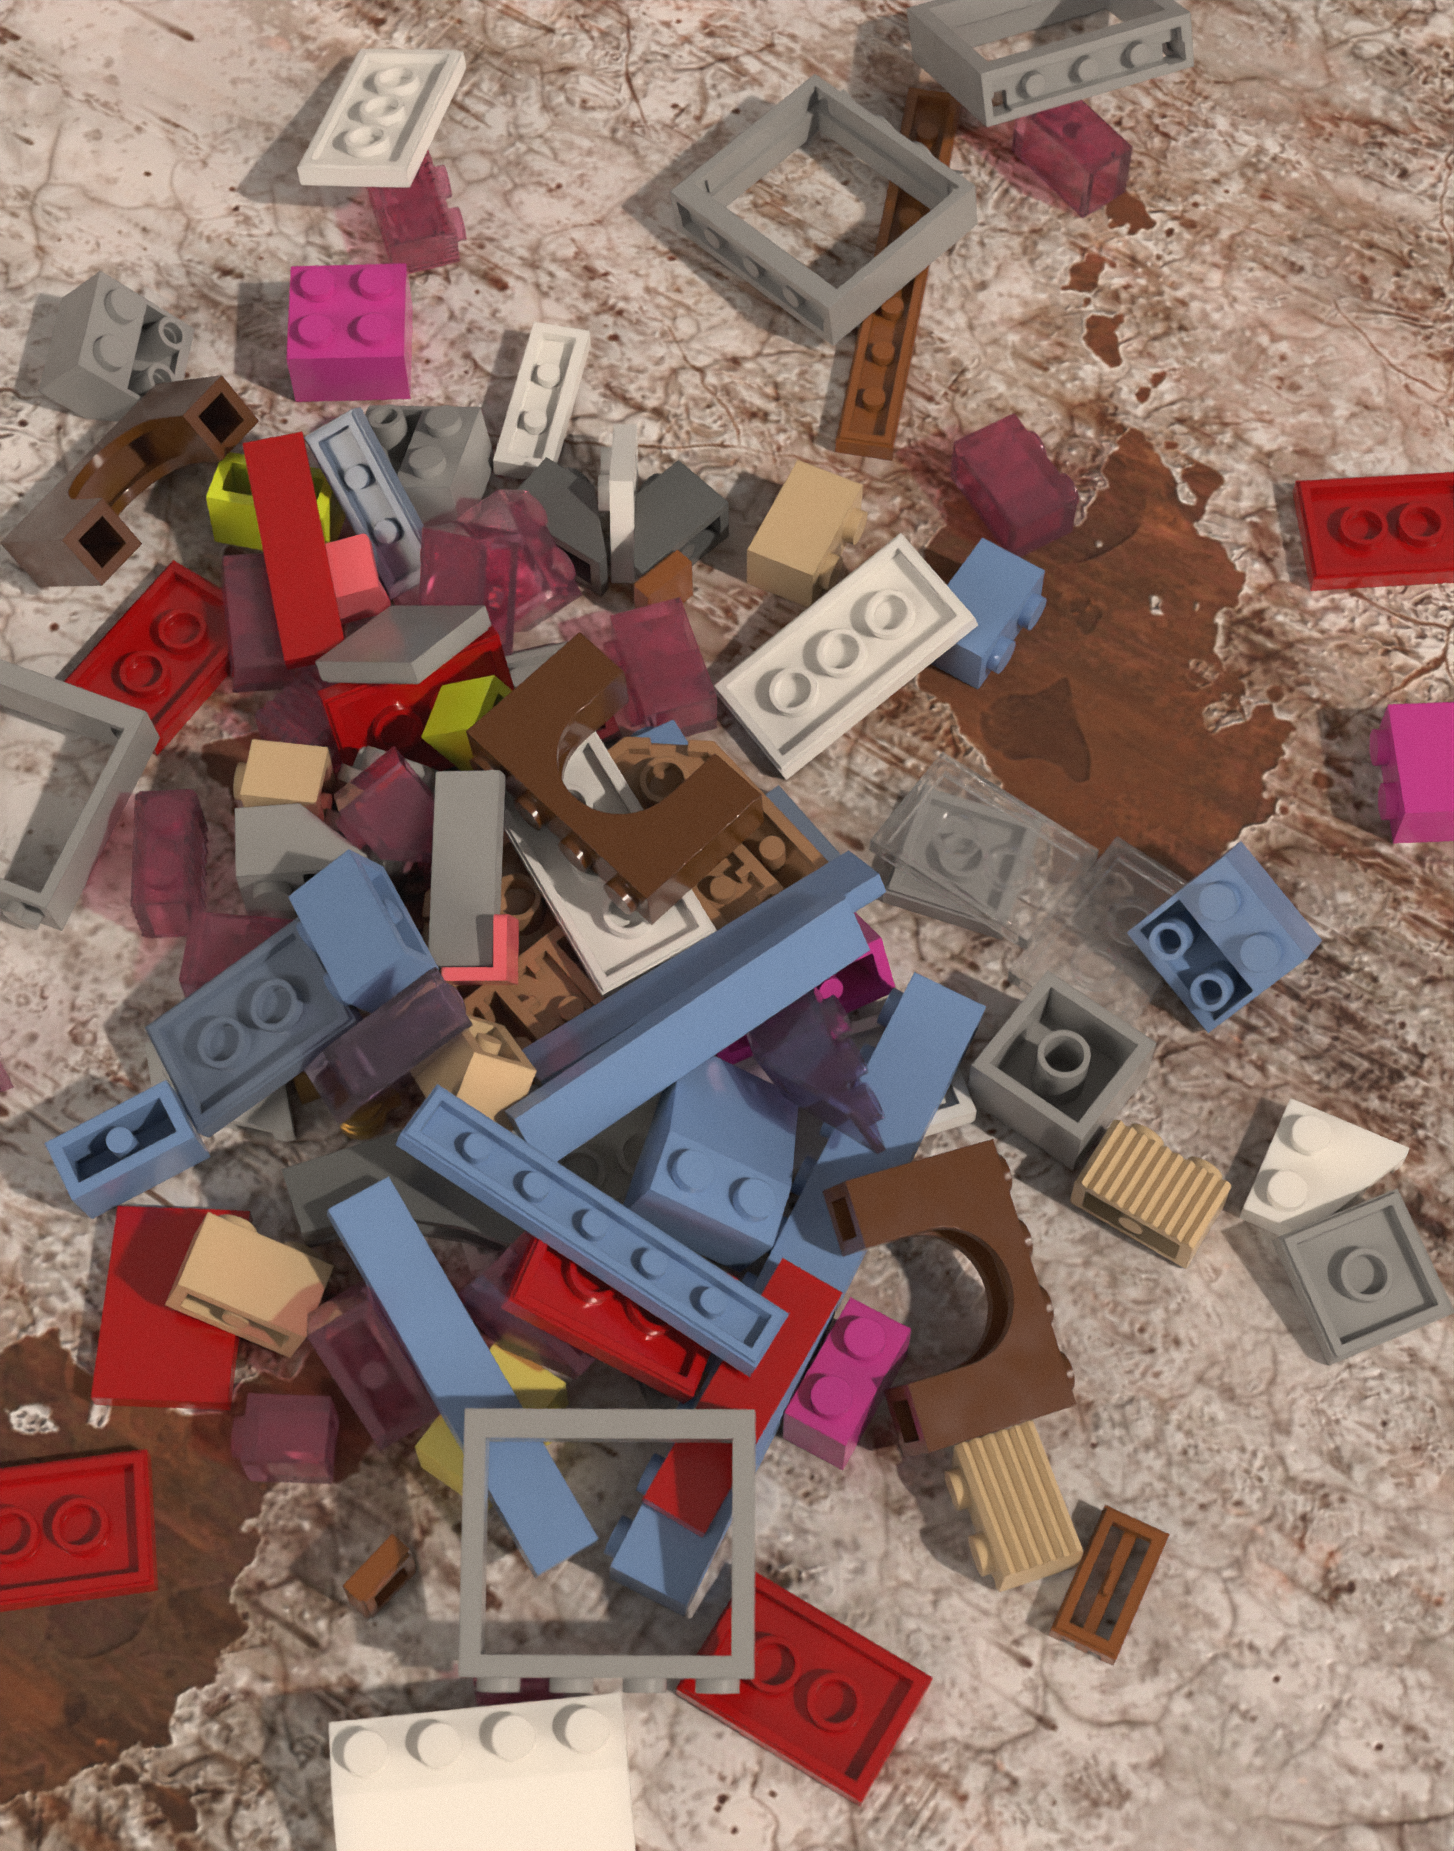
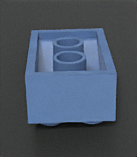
M716 1056L711 1057L662 1090L623 1206L692 1251L735 1271H743L770 1250L776 1239L792 1185L799 1096Z

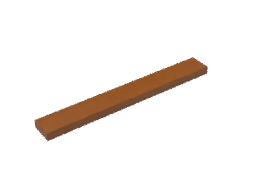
M909 87L899 133L912 142L922 143L936 159L950 168L962 104L948 92ZM890 180L874 257L931 210ZM931 264L860 323L835 441L836 453L893 460Z

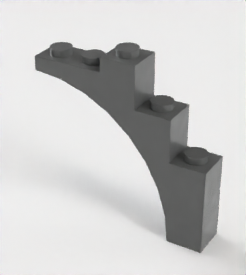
M403 1130L281 1169L306 1246L310 1248L341 1241L327 1216L329 1208L387 1177L391 1179L424 1237L463 1242L520 1264L532 1234L396 1146L398 1137ZM626 1195L614 1200L623 1205ZM635 1379L648 1409H669L677 1406L678 1401Z

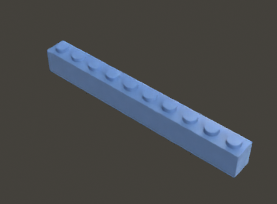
M915 972L904 992L893 988L885 1001L877 1023L886 1027L876 1047L864 1043L848 1076L849 1079L857 1082L848 1103L836 1099L830 1108L819 1135L829 1140L818 1160L808 1155L804 1159L790 1192L798 1195L799 1198L789 1218L782 1216L774 1245L766 1252L770 1255L760 1275L756 1276L747 1272L741 1282L761 1295L780 1261L784 1258L843 1292L756 1444V1472L784 1418L787 1406L801 1384L867 1252L865 1250L842 1257L822 1191L846 1180L912 1162L979 1028L986 1006ZM712 1352L710 1353L704 1371L709 1374L698 1396L694 1395L685 1404L679 1402L676 1409H695L723 1359ZM656 1453L653 1454L637 1485V1492L645 1495L666 1458ZM732 1488L703 1538L642 1503L634 1520L622 1515L604 1550V1554L614 1559L610 1565L609 1578L684 1617L732 1522Z

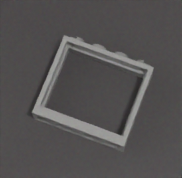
M933 0L907 8L913 60L986 127L1194 67L1191 12L1174 0ZM1103 9H1107L1123 21L1119 24L992 61H987L972 48ZM1002 90L1003 104L993 107L992 98H994V92Z
M816 74L806 80L670 191L677 230L833 346L978 224L976 188L974 184L964 178L962 171L952 170L936 159L922 143L912 142L893 129L891 124L882 115L872 114L853 101L852 97L844 89L839 91ZM818 131L827 135L931 209L837 289L726 208V206Z
M0 659V705L115 746L41 893L0 878V908L4 909L3 914L8 919L33 930L38 929L41 923L62 931L160 737L146 711Z
M465 1408L458 1677H477V1692H520V1677L550 1678L549 1692L559 1693L593 1692V1678H623L622 1693H666V1678L696 1679V1693H739L740 1679L755 1678V1410ZM489 1442L733 1443L731 1656L485 1654Z

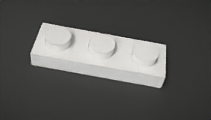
M533 322L494 455V474L526 480L546 457L558 463L591 346L589 330Z

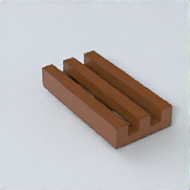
M1104 1505L1048 1636L1058 1641H1062L1063 1638L1075 1644V1649L1086 1654L1088 1651L1101 1656V1661L1114 1666L1170 1534ZM1111 1526L1124 1531L1084 1626L1081 1628L1070 1623V1620ZM1139 1538L1150 1543L1112 1634L1109 1640L1096 1635V1632L1135 1541Z

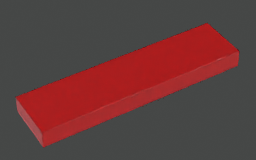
M301 431L242 443L287 670L316 664L315 661L345 640L303 432Z
M782 1258L761 1296L789 1313L787 1319L750 1377L723 1360L695 1409L755 1410L757 1444L843 1292ZM674 1443L641 1502L703 1538L732 1488L733 1443Z

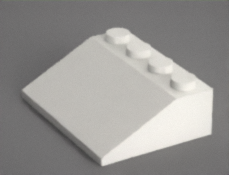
M621 1693L329 1722L331 1792L337 1851H636L625 1716Z

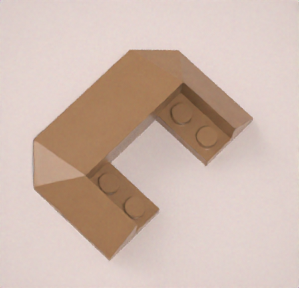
M625 736L607 750L643 810L661 802L715 753L762 794L764 823L692 888L716 930H719L829 863L715 741L688 740V745L651 743V738ZM503 831L500 914H509L519 920L518 985L450 984L432 1001L441 1011L445 1007L504 1025L522 1050L603 1000L594 984L575 964L579 960ZM431 888L425 892L422 914L424 920L422 938L427 948L429 945Z

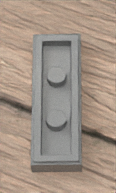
M500 770L436 772L428 949L439 970L442 967H493L494 914H500L505 801V775Z

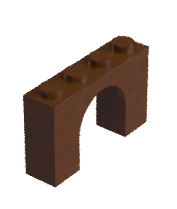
M222 375L155 384L0 544L39 587L102 586L142 545L119 517L121 512L145 489L168 473L189 464L222 461L259 420Z
M579 632L466 731L473 755L469 763L474 771L500 770L505 775V789L515 798L513 804L522 818L538 831L544 826L548 828L560 840L558 846L563 855L579 871L586 872L591 868L606 883L603 885V888L618 908L628 915L636 910L653 925L764 823L762 794L715 753L661 802L642 811L626 814L606 813L588 807L575 798L563 783L565 769L571 756L591 734L629 702L624 671Z
M993 1139L846 1180L822 1191L842 1257L906 1238L930 1237L944 1241L961 1251L978 1271L985 1288L988 1308L987 1322L982 1338L974 1351L963 1362L949 1370L883 1390L904 1458L934 1452L1077 1405L1072 1391L1075 1386L1074 1371L1067 1356L1059 1350L1051 1324L1054 1319L1052 1301L1045 1288L1039 1285L1031 1261L1033 1254L1032 1238L1025 1223L1018 1219L1010 1194L1012 1189L1011 1171L1004 1157L997 1153Z

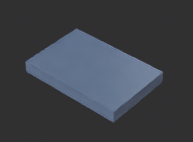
M299 917L145 1027L198 1134L210 1138L366 1027L357 1007L342 1005L327 989L323 980V975L327 973L326 968L319 955L305 944L297 931L296 923L300 921Z

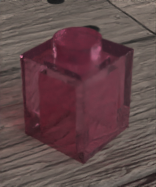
M248 1393L245 1416H236L233 1422L231 1451L233 1458H240V1462L250 1481L332 1484L339 1416L331 1396Z

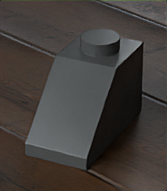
M546 457L503 504L507 540L602 597L609 589L608 572L594 485L577 469L571 467L564 468Z
M679 460L662 474L655 473L645 480L635 495V581L677 549L692 562L693 566L729 536V502Z

